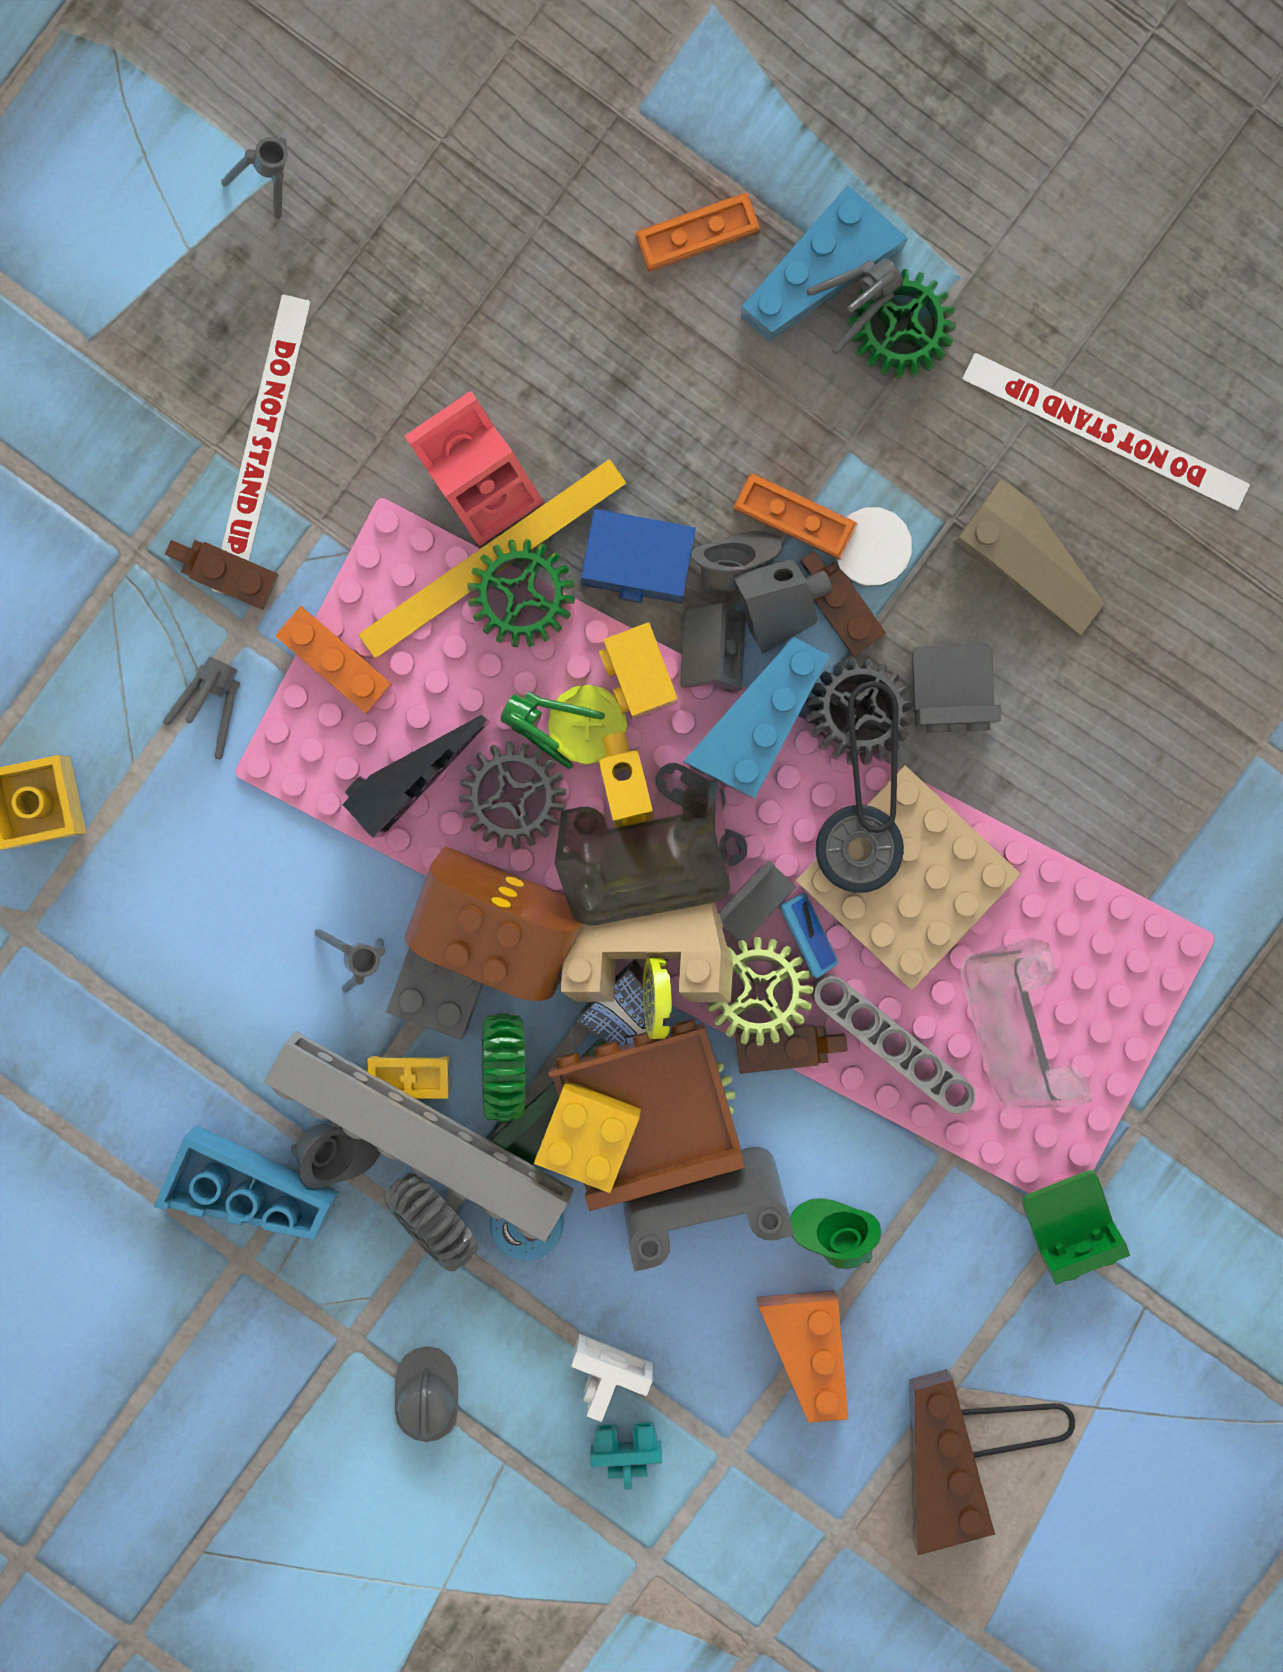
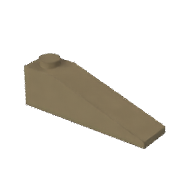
M1003 479L997 482L953 542L1079 636L1083 634L1104 605V602L1035 504Z

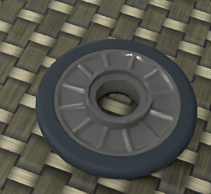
M856 805L842 808L833 813L824 822L817 836L816 858L822 873L832 884L848 892L866 893L883 887L896 875L903 860V838L896 823L894 822L884 832H869L858 821ZM862 805L863 817L867 824L880 827L889 820L890 816L880 809ZM857 837L865 838L871 845L870 855L861 861L854 860L848 851L849 843Z

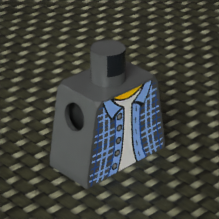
M633 959L615 976L614 1002H588L582 1008L577 1018L581 1025L601 1039H604L607 1043L617 1041L618 1047L634 1043L633 1036L647 1032L643 1005L644 970L640 964ZM663 1018V1025L669 1018Z

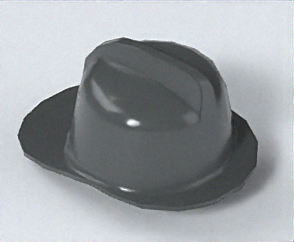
M759 531L743 532L711 544L696 547L692 551L691 559L695 564L701 566V575L706 593L717 595L737 591L732 576L757 569L759 565L776 558L782 551V542L777 536Z
M328 1124L313 1126L306 1131L298 1143L291 1146V1153L297 1159V1163L300 1166L301 1181L306 1187L312 1189L323 1188L355 1178L371 1168L380 1155L377 1147L364 1139H354L348 1136L342 1127L337 1128Z
M423 1347L407 1354L398 1366L395 1378V1415L397 1424L412 1439L424 1442L439 1440L447 1435L456 1423L458 1414L457 1369L450 1356L440 1349Z

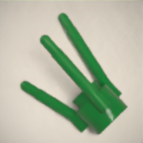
M530 691L527 692L524 698L516 694L512 695L503 709L500 722L512 727V730L526 737L567 769L572 768L573 764L557 751L559 743L536 728L542 716V712L537 710V706L599 720L605 718L603 712L541 698Z

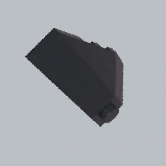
M480 715L369 775L366 780L362 776L358 777L345 791L349 798L342 805L372 838L383 837L490 721L485 716Z

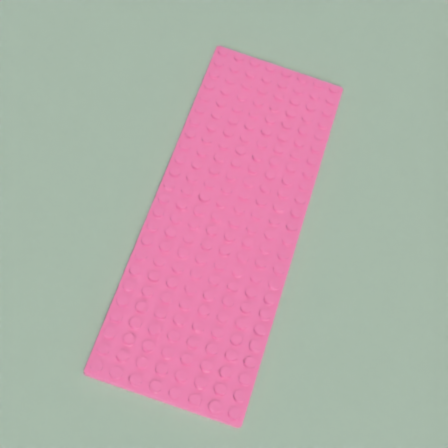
M380 498L376 501L315 618L393 685L371 711L365 714L298 655H295L236 768V775L240 779L427 876L433 860L444 846H447L588 906L622 844H675L673 838L677 825L688 819L703 821L741 834L747 843V854L743 861L734 866H724L705 860L710 882L713 880L723 891V894L715 900L717 912L767 859L770 860L778 870L797 886L783 902L801 893H805L836 954L838 964L823 975H836L844 980L969 1081L975 1090V1102L967 1112L961 1114L947 1111L825 1013L815 1003L812 995L800 996V999L811 1003L809 1011L798 1008L796 1012L804 1017V1023L799 1025L792 1020L788 1023L792 1027L805 1025L824 1026L825 1035L845 1033L848 1051L827 1053L828 1063H819V1066L792 1068L793 1070L1027 1193L1037 1191L1082 1172L1094 1170L1214 943V936L1211 932L925 783L1021 875L914 989H909L795 881L816 859V840L824 822L836 811L856 805L853 766L847 764V753L843 752L835 760L832 758V753L836 748L831 744L827 749L821 750L819 745L825 739L824 736L812 737L810 734L817 725L809 723L806 719L798 716L755 799L683 763L686 757L747 688L742 686V690L728 692L711 684L689 688L681 687L682 654L659 642L657 644L678 701L673 705L636 719H632L630 711L625 713L627 721L626 737L629 750H638L655 820L616 829L599 762L583 764L571 761L573 766L567 769L554 760L556 762L555 766L547 772L550 776L556 773H562L564 776L561 781L553 783L554 789H567V795L555 796L554 803L566 805L565 811L552 809L550 814L560 820L559 825L554 826L548 821L543 824L550 833L547 838L542 837L538 830L532 832L536 839V844L533 846H529L525 836H520V849H513L512 837H507L504 848L497 847L499 835L496 833L493 834L489 842L483 841L482 837L487 828L483 825L478 831L473 832L470 826L478 820L477 816L464 818L462 812L473 808L472 803L459 802V796L471 795V788L460 786V781L469 780L473 782L475 775L466 771V767L472 765L480 770L483 765L477 760L476 755L482 753L490 761L493 759L490 752V746L496 745L499 748L500 754L504 755L506 754V742L511 741L513 743L514 754H519L522 743L529 744L527 756L532 758L537 749H540L526 737L512 730V727L500 722L501 714L509 699L514 694L524 698L527 692L530 691L541 698L556 701L561 694L569 689L585 685L602 687L615 696L613 689L620 687L616 674L608 677L599 651L606 649L603 639L632 628L575 599L574 604L562 603L561 608L569 611L571 617L570 619H564L557 615L555 621L562 626V630L559 633L549 625L545 628L550 638L549 641L544 642L538 632L533 634L535 646L529 647L526 642V636H520V643L516 648L511 645L512 634L507 633L503 643H498L496 636L500 629L495 627L488 635L483 632L484 626L490 621L488 618L475 622L473 616L483 609L482 606L470 607L468 605L469 599L479 597V592L471 591L380 656L374 658L360 638L359 633L480 549L385 498ZM510 564L496 575L512 580L520 577L524 571ZM530 576L525 584L520 583V588L518 585H515L513 588L503 585L510 589L516 597L515 607L512 612H514L517 604H523V599L525 602H528L530 599L538 603L541 602L534 599L527 590V582ZM536 578L534 585L536 592L554 602L555 588ZM490 586L489 603L491 609L502 620L506 613L508 597L503 592ZM533 607L526 608L516 618L513 626L532 625L544 618L547 612ZM537 706V710L542 712V716L536 728L550 737L548 721L551 709ZM480 715L485 716L490 721L383 837L372 838L342 805L349 798L345 791L358 777L362 776L366 780L369 775ZM544 752L539 763L543 766L548 760L553 758ZM858 755L862 805H867L891 779V764L884 760L879 761L873 755L872 762L869 765H863L860 755ZM520 762L507 763L509 771L519 783H527L541 778L527 764ZM668 763H678L717 785L725 795L723 811L714 818L704 819L666 798L658 791L656 786L658 771ZM495 768L487 775L483 782L481 802L494 796L499 790L500 782ZM675 769L672 774L665 772L662 776V779L667 782L665 789L669 792H672L674 788H679L687 793L690 786L680 780L682 773L679 770ZM621 770L616 774L619 781H625L631 777L628 770ZM505 776L508 786L504 790L507 793L503 792V798L495 801L494 804L512 802L521 815L518 805L522 801L519 798H523V793L531 790L532 786L527 789H514ZM545 789L530 796L526 802V810L531 823L539 817L546 801ZM695 789L692 791L691 796L701 802L699 809L702 812H706L708 808L715 810L718 807L719 803L714 800L716 795L714 791L709 790L707 794H702ZM498 808L486 813L495 824L501 827L519 829L517 820L507 808ZM691 825L689 831L682 830L680 837L684 838L686 843L708 845L710 838L699 835L697 833V826ZM729 837L727 842L713 841L712 847L722 850L724 852L723 858L726 860H730L732 855H739L741 853V848L736 846V838ZM779 906L745 941L748 951L754 950V938L760 937L762 941L761 949L768 950L770 940L774 939L777 941L775 953L779 955L784 947H791V953L786 959L789 963L796 957L803 959ZM723 927L722 930L727 947H730L736 956L741 953L738 946L739 941ZM617 959L616 976L633 959ZM669 959L666 966H663L662 969H667V973L670 975L672 1006L726 1034L731 1023L727 1021L722 1026H716L714 1021L722 1014V1011L709 1013L707 1005L712 1002H691L679 993L681 959ZM804 959L802 965L795 970L796 973L809 971ZM766 961L745 963L747 967H750L758 975H767L779 969L778 966ZM736 971L732 973L731 1002H727L729 1006L737 1001V998L745 989ZM810 974V978L800 982V986L808 985L812 987L819 977L816 978ZM788 978L782 981L781 985L773 992V997L783 1013L787 1010L792 1000V987ZM750 980L752 993L748 1000L750 998L756 1000L758 997L759 1001L765 1000L767 1002L766 989L769 987V984L766 986L764 983H761L759 987V982L753 984ZM828 983L820 991L821 1000L826 1004L837 1002L841 996V988L836 983ZM751 1008L737 1015L741 1019L752 1023L773 1021L770 1016L759 1008ZM867 1008L857 1009L852 1015V1025L858 1029L866 1028L872 1021V1013ZM737 1029L736 1033L743 1032V1031L740 1030V1029ZM898 1033L887 1035L883 1041V1049L886 1053H897L903 1046L902 1036ZM928 1058L920 1059L914 1066V1074L917 1078H927L934 1070L933 1061ZM962 1084L950 1085L945 1092L946 1101L948 1103L961 1101L965 1093L964 1086Z

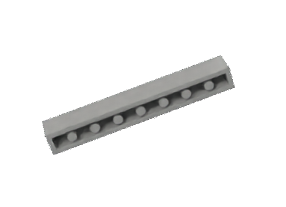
M297 1031L285 1042L264 1081L265 1084L272 1087L278 1096L299 1102L306 1106L313 1116L319 1119H329L341 1126L348 1136L358 1140L364 1139L373 1144L385 1157L401 1160L411 1166L413 1171L420 1177L438 1181L445 1185L452 1195L460 1199L468 1198L482 1206L483 1211L489 1216L496 1219L503 1218L517 1226L518 1231L528 1238H538L546 1242L574 1189L382 1079L369 1074L366 1070Z

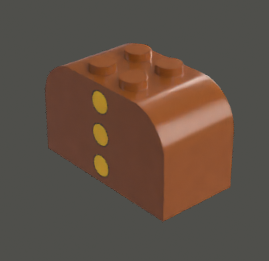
M444 846L429 867L404 938L411 950L432 963L511 996L531 1001H543L553 997L562 980L563 963L585 920L583 915L588 905Z

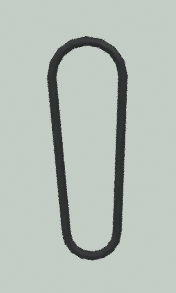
M871 681L862 683L853 690L849 697L847 710L858 821L869 832L880 833L889 829L896 817L899 706L897 697L891 688L883 683ZM871 687L879 688L886 692L893 706L890 817L887 823L880 827L867 824L863 817L853 710L854 700L857 695L864 689Z
M1057 1403L961 1410L963 1415L1060 1409L1068 1415L1070 1421L1067 1432L1061 1436L973 1452L974 1458L1065 1441L1072 1435L1075 1429L1074 1414L1067 1406Z

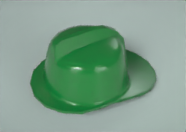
M824 1198L810 1199L798 1205L790 1216L794 1234L792 1237L796 1243L807 1250L823 1255L829 1264L839 1269H851L863 1263H870L873 1257L872 1251L878 1245L882 1234L880 1223L874 1215Z

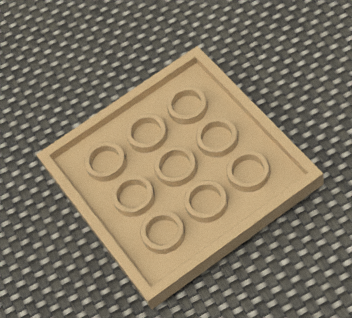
M904 765L897 772V802L894 822L898 826L903 838L904 854L896 875L886 885L877 890L866 893L848 892L838 888L825 877L816 858L795 881L909 989L913 990L1021 874L917 775ZM891 779L867 804V806L880 809L889 816ZM857 837L849 843L848 851L854 860L861 861L870 855L871 845L865 838Z

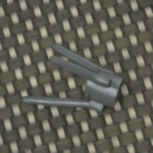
M266 137L260 140L256 149L246 150L244 157L221 180L222 186L226 187L250 164H253L255 170L261 176L272 178L273 208L274 217L277 219L282 216L283 170L288 156L286 139L283 137L279 139Z
M884 258L877 264L869 259L856 269L807 289V294L812 296L860 276L865 277L860 281L864 293L848 305L847 311L853 313L870 299L874 302L833 347L832 352L834 354H838L874 314L894 297L893 292L903 285V279L899 270L889 259Z
M209 657L205 666H200L195 678L171 708L163 723L165 725L171 724L198 687L201 690L185 718V721L189 724L193 722L209 692L221 697L223 692L226 691L215 751V758L219 760L223 757L234 698L241 683L234 680L238 672L237 669Z
M321 929L315 930L317 937L344 953L345 967L349 972L353 973V977L342 986L343 992H348L356 985L363 984L364 977L372 975L377 970L380 956L385 953L383 948L384 941L382 939H377L374 947L364 943H356L350 946Z

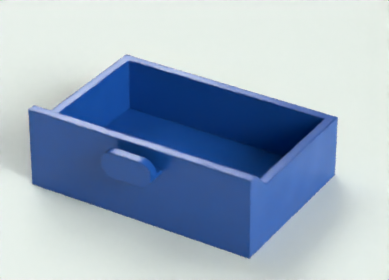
M594 509L581 575V585L620 592V600L633 603H642L643 597L682 604L696 527Z

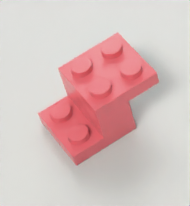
M469 391L404 436L479 547L544 504V501L513 451L496 430L472 391Z

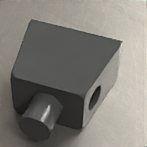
M786 560L732 576L748 629L762 654L815 625L818 618L813 600L833 592L831 582L824 570L805 578L793 560Z

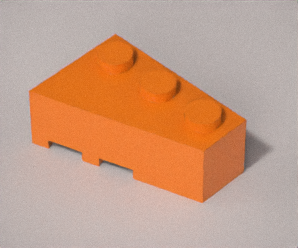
M835 1290L756 1297L760 1312L808 1422L847 1420L848 1407L839 1303Z

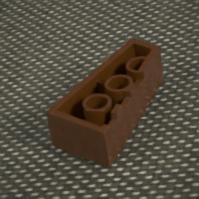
M945 1369L909 1379L912 1448L913 1543L917 1554L922 1555L995 1535L954 1381L950 1373Z

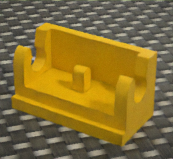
M371 1056L367 1060L369 1074L382 1079L415 1099H448L452 1088V1076L449 1075L451 1056H442V1058H380V1056Z

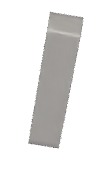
M826 974L820 976L812 986V997L825 1013L944 1109L951 1113L961 1114L967 1112L973 1106L976 1094L974 1087L969 1081L844 980L836 975ZM828 983H836L841 988L839 1000L832 1004L822 1002L820 997L822 987ZM867 1008L872 1013L870 1025L863 1029L855 1028L851 1022L853 1013L857 1009ZM892 1033H898L903 1039L902 1048L897 1053H886L883 1049L885 1037ZM920 1059H931L934 1064L932 1074L924 1079L917 1078L914 1074L915 1064ZM952 1084H962L964 1086V1097L957 1103H948L945 1098V1092Z

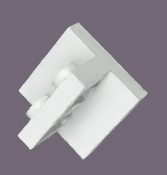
M579 1334L573 1350L571 1367L589 1374L583 1402L588 1403L587 1417L602 1422L616 1385L647 1396L653 1381V1362Z

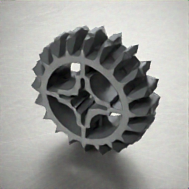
M855 658L848 661L847 669L840 662L835 663L832 667L833 674L825 670L820 675L822 683L814 684L811 691L816 697H809L806 701V706L815 710L808 713L806 721L818 723V726L810 732L811 736L818 737L823 735L825 739L819 747L821 750L827 749L830 744L836 749L832 753V758L835 760L843 752L847 753L846 760L848 765H852L847 710L851 693L845 691L842 694L836 691L837 688L847 684H862L871 681L883 683L891 688L897 697L899 706L898 740L904 741L908 737L909 733L904 727L910 726L913 723V717L904 713L912 709L913 702L901 700L908 693V687L896 688L895 683L900 678L897 673L893 674L890 678L883 675L887 670L886 664H881L876 671L872 670L873 663L871 659H866L861 668H859ZM874 687L864 689L862 693L858 694L854 700L853 707L855 712V708L865 698L867 699L863 706L866 710L863 713L865 715L855 723V732L859 729H868L874 732L877 729L884 733V735L873 740H856L857 754L860 755L863 765H869L872 762L873 755L877 760L883 761L887 757L886 750L892 752V702L886 692ZM877 693L882 696L887 705L889 719L885 717L886 713L879 709L876 704ZM830 705L834 706L833 710L840 714L843 719L842 731L836 727L832 720Z
M509 741L505 744L506 754L504 755L500 754L499 748L496 745L490 746V752L493 756V759L490 761L484 754H477V760L483 765L480 770L472 765L466 767V771L475 775L473 782L469 780L460 781V786L471 788V795L459 796V802L472 803L473 808L462 812L464 818L477 816L478 820L470 826L473 832L478 831L483 825L487 828L482 837L483 841L489 842L493 834L496 833L499 835L497 847L504 848L507 837H512L513 849H520V836H525L529 846H533L536 844V839L532 832L538 830L542 837L547 838L550 833L543 824L548 821L554 826L559 825L560 820L550 814L552 809L565 811L566 805L554 803L555 796L567 795V789H554L553 783L561 781L564 776L562 773L550 776L547 772L556 764L553 759L548 760L543 766L539 763L544 754L543 750L537 749L532 758L527 756L529 744L522 743L519 754H514V745ZM520 762L527 764L541 778L527 783H519L512 776L507 763ZM495 768L500 782L499 790L494 796L481 802L483 782L487 775ZM505 776L514 789H527L532 786L531 790L523 793V798H519L522 801L518 805L521 815L512 802L494 804L495 801L503 798V792L507 793L504 790L508 786ZM545 789L546 801L539 817L531 823L526 810V802L530 796ZM498 808H507L517 820L519 829L501 827L495 824L486 813Z
M408 1173L403 1178H399L384 1195V1201L391 1214L415 1242L446 1270L456 1271L460 1266H464L478 1250L476 1238L465 1225V1222L460 1219L437 1191H434L428 1183H425L416 1174Z

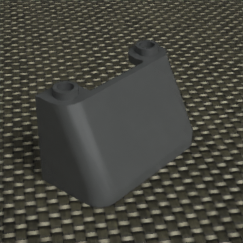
M762 1147L742 1149L745 1168L622 1202L634 1272L654 1268L661 1265L667 1259L670 1252V1240L667 1231L747 1213L749 1225L753 1233L763 1240H777L794 1236L773 1155Z

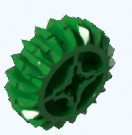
M907 269L901 271L903 285L896 289L893 295H906L914 299L905 306H897L889 301L877 311L880 315L878 319L886 327L883 339L880 342L876 340L869 320L850 341L854 343L863 341V344L857 348L855 353L858 357L868 352L871 354L866 363L868 368H872L879 361L883 364L880 369V375L886 376L890 366L895 367L896 379L903 377L904 367H908L909 373L913 378L919 375L918 363L925 370H932L934 364L931 357L942 361L946 354L940 346L950 347L953 343V338L945 333L956 329L955 322L945 320V318L954 314V307L941 306L949 297L948 293L941 292L937 296L933 293L938 285L936 280H932L928 287L922 285L921 283L924 279V273L922 272L917 274L914 281H910ZM862 288L859 291V296L864 293ZM868 300L856 309L854 313L861 316L874 301ZM924 306L929 311L933 321L932 339L924 334L926 330L920 325L918 315ZM913 311L907 326L909 331H906L905 328L902 332L898 330L891 338L897 322L896 317L900 321L901 317L906 318ZM860 316L850 317L848 326L851 327ZM900 342H906L913 347L918 345L922 348L910 354H898L889 351L895 344Z
M509 540L508 547L510 553L504 555L501 547L495 545L493 550L498 557L495 561L492 562L485 554L480 557L483 564L488 567L487 570L484 572L479 568L472 569L471 573L482 580L480 584L468 583L467 589L469 591L479 592V597L469 599L468 605L470 607L482 606L483 610L477 612L473 619L475 622L482 621L485 618L490 620L483 628V632L486 635L490 634L495 627L500 629L496 636L498 643H503L507 633L512 634V647L517 648L519 646L520 636H526L527 645L533 647L535 646L533 634L539 632L542 640L547 642L550 638L545 630L546 627L550 625L558 633L562 630V626L555 621L557 615L564 619H570L571 613L561 608L562 603L574 604L575 597L563 595V590L574 588L575 584L573 580L561 581L560 577L570 571L568 565H563L558 569L553 567L560 559V555L557 552L551 554L546 560L543 558L547 549L545 544L541 543L535 554L531 552V540H524L523 551H517L515 541ZM518 561L529 562L522 575L516 579L510 580L495 575L501 568L510 563ZM540 567L550 575L554 583V602L546 599L535 590L534 585ZM530 576L527 582V590L534 599L541 602L538 603L532 599L525 602L523 599V604H517L514 612H512L515 607L516 597L510 589L503 585L511 588L518 585L520 588V583L525 584ZM490 586L503 592L508 597L506 613L502 620L491 609L489 603ZM533 607L547 612L544 618L532 625L513 626L516 618L526 608Z
M498 1013L494 1016H486L482 1023L483 1114L487 1120H497V1122L520 1120L524 1114L526 1086L524 1024L519 1015Z

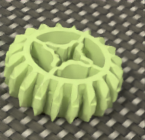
M760 937L754 938V950L749 951L746 942L740 940L738 946L741 953L737 956L730 947H727L730 950L733 961L732 973L736 971L745 987L744 992L737 998V1001L730 1006L727 1002H712L707 1005L709 1013L722 1011V1014L714 1021L717 1027L722 1026L727 1021L731 1023L726 1031L728 1037L731 1038L735 1035L737 1029L743 1031L740 1041L742 1044H747L750 1033L757 1034V1046H763V1034L770 1033L774 1044L779 1043L780 1039L777 1030L782 1028L787 1036L793 1035V1028L788 1022L792 1020L796 1024L802 1025L805 1021L804 1017L796 1012L797 1008L804 1011H809L811 1008V1003L800 999V996L813 994V987L808 985L800 986V982L810 978V972L802 971L796 973L795 971L802 965L803 959L796 957L789 963L786 959L791 953V947H784L779 955L775 953L777 941L774 939L770 940L768 950H762ZM766 961L778 966L779 969L767 975H758L750 967H747L745 963ZM788 978L792 987V1000L787 1010L783 1013L773 997V992L781 985L782 981ZM750 980L753 984L759 982V987L761 983H764L766 986L769 984V987L766 989L767 1002L765 1000L759 1001L758 997L756 1000L752 998L748 1000L752 993ZM751 1008H759L770 1016L773 1021L752 1023L741 1019L737 1015Z

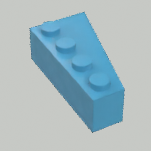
M847 185L741 307L740 317L767 341L771 342L810 315L813 310L828 300L830 301L849 285L864 276L812 296L807 294L808 288L856 269L869 259L877 264L884 258H892L904 249L908 237Z
M793 637L686 757L683 763L755 799L829 655Z
M196 1125L184 1137L154 1204V1208L164 1210L172 1208L187 1211L188 1215L198 1217L206 1215L226 1219V1222L242 1225L245 1223L263 1227V1230L314 1240L324 1227L339 1191L328 1186L319 1189L306 1187L301 1181L300 1173Z

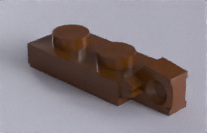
M171 540L165 552V555L184 563L181 573L188 575L190 579L261 610H264L279 574L209 543H202L194 540L191 548Z
M815 551L801 559L800 563L809 576L822 570L826 572L833 592L815 599L813 602L853 657L886 634L841 569H838L834 562L826 567Z
M805 1025L792 1027L794 1033L791 1036H787L782 1028L778 1029L777 1032L780 1040L776 1044L772 1042L770 1033L763 1034V1046H757V1034L750 1033L747 1044H742L740 1041L742 1032L735 1033L739 1074L819 1066V1063H828L827 1053L848 1051L847 1037L845 1033L825 1035L824 1026Z

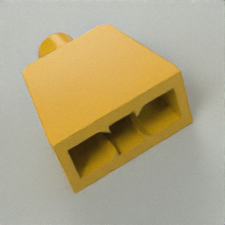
M625 732L613 733L602 737L606 757L599 759V764L616 829L655 820L638 750H629ZM621 770H628L631 777L625 781H619L616 774Z

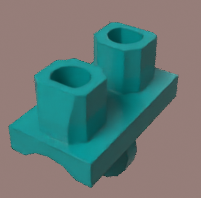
M653 1422L633 1424V1442L618 1443L617 1425L604 1424L596 1426L594 1445H591L590 1450L591 1467L611 1466L608 1467V1479L623 1478L624 1490L632 1489V1477H647V1464L662 1463V1441H657Z

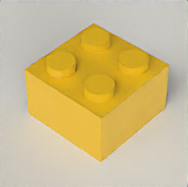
M649 622L603 639L606 649L599 651L608 677L616 674L620 687L613 689L622 714L630 711L632 719H636L677 703L676 692Z
M56 755L0 767V850H10L87 833L70 756Z
M566 1080L534 1164L610 1193L639 1121L641 1109Z

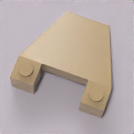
M699 843L621 845L583 915L585 918L583 925L563 963L561 992L575 1002H614L617 959L662 957L664 959H681L679 993L689 1001L731 1002L733 961L730 950L726 945L720 914L717 912L712 894V885Z

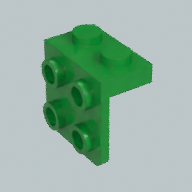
M1094 1171L1082 1172L1026 1194L1022 1198V1205L1041 1258L1055 1285L1075 1280L1080 1275L1103 1266L1113 1265L1117 1261L1130 1256L1127 1244L1113 1222L1102 1186Z

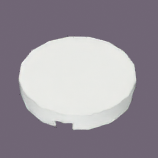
M865 507L851 513L847 518L857 522L858 526L841 560L835 558L838 569H841L850 581L864 587L881 586L895 580L907 567L912 554V537L906 524L895 513L881 507Z

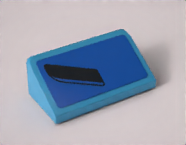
M801 893L781 903L779 909L810 974L817 978L838 964V959L808 896L805 893Z

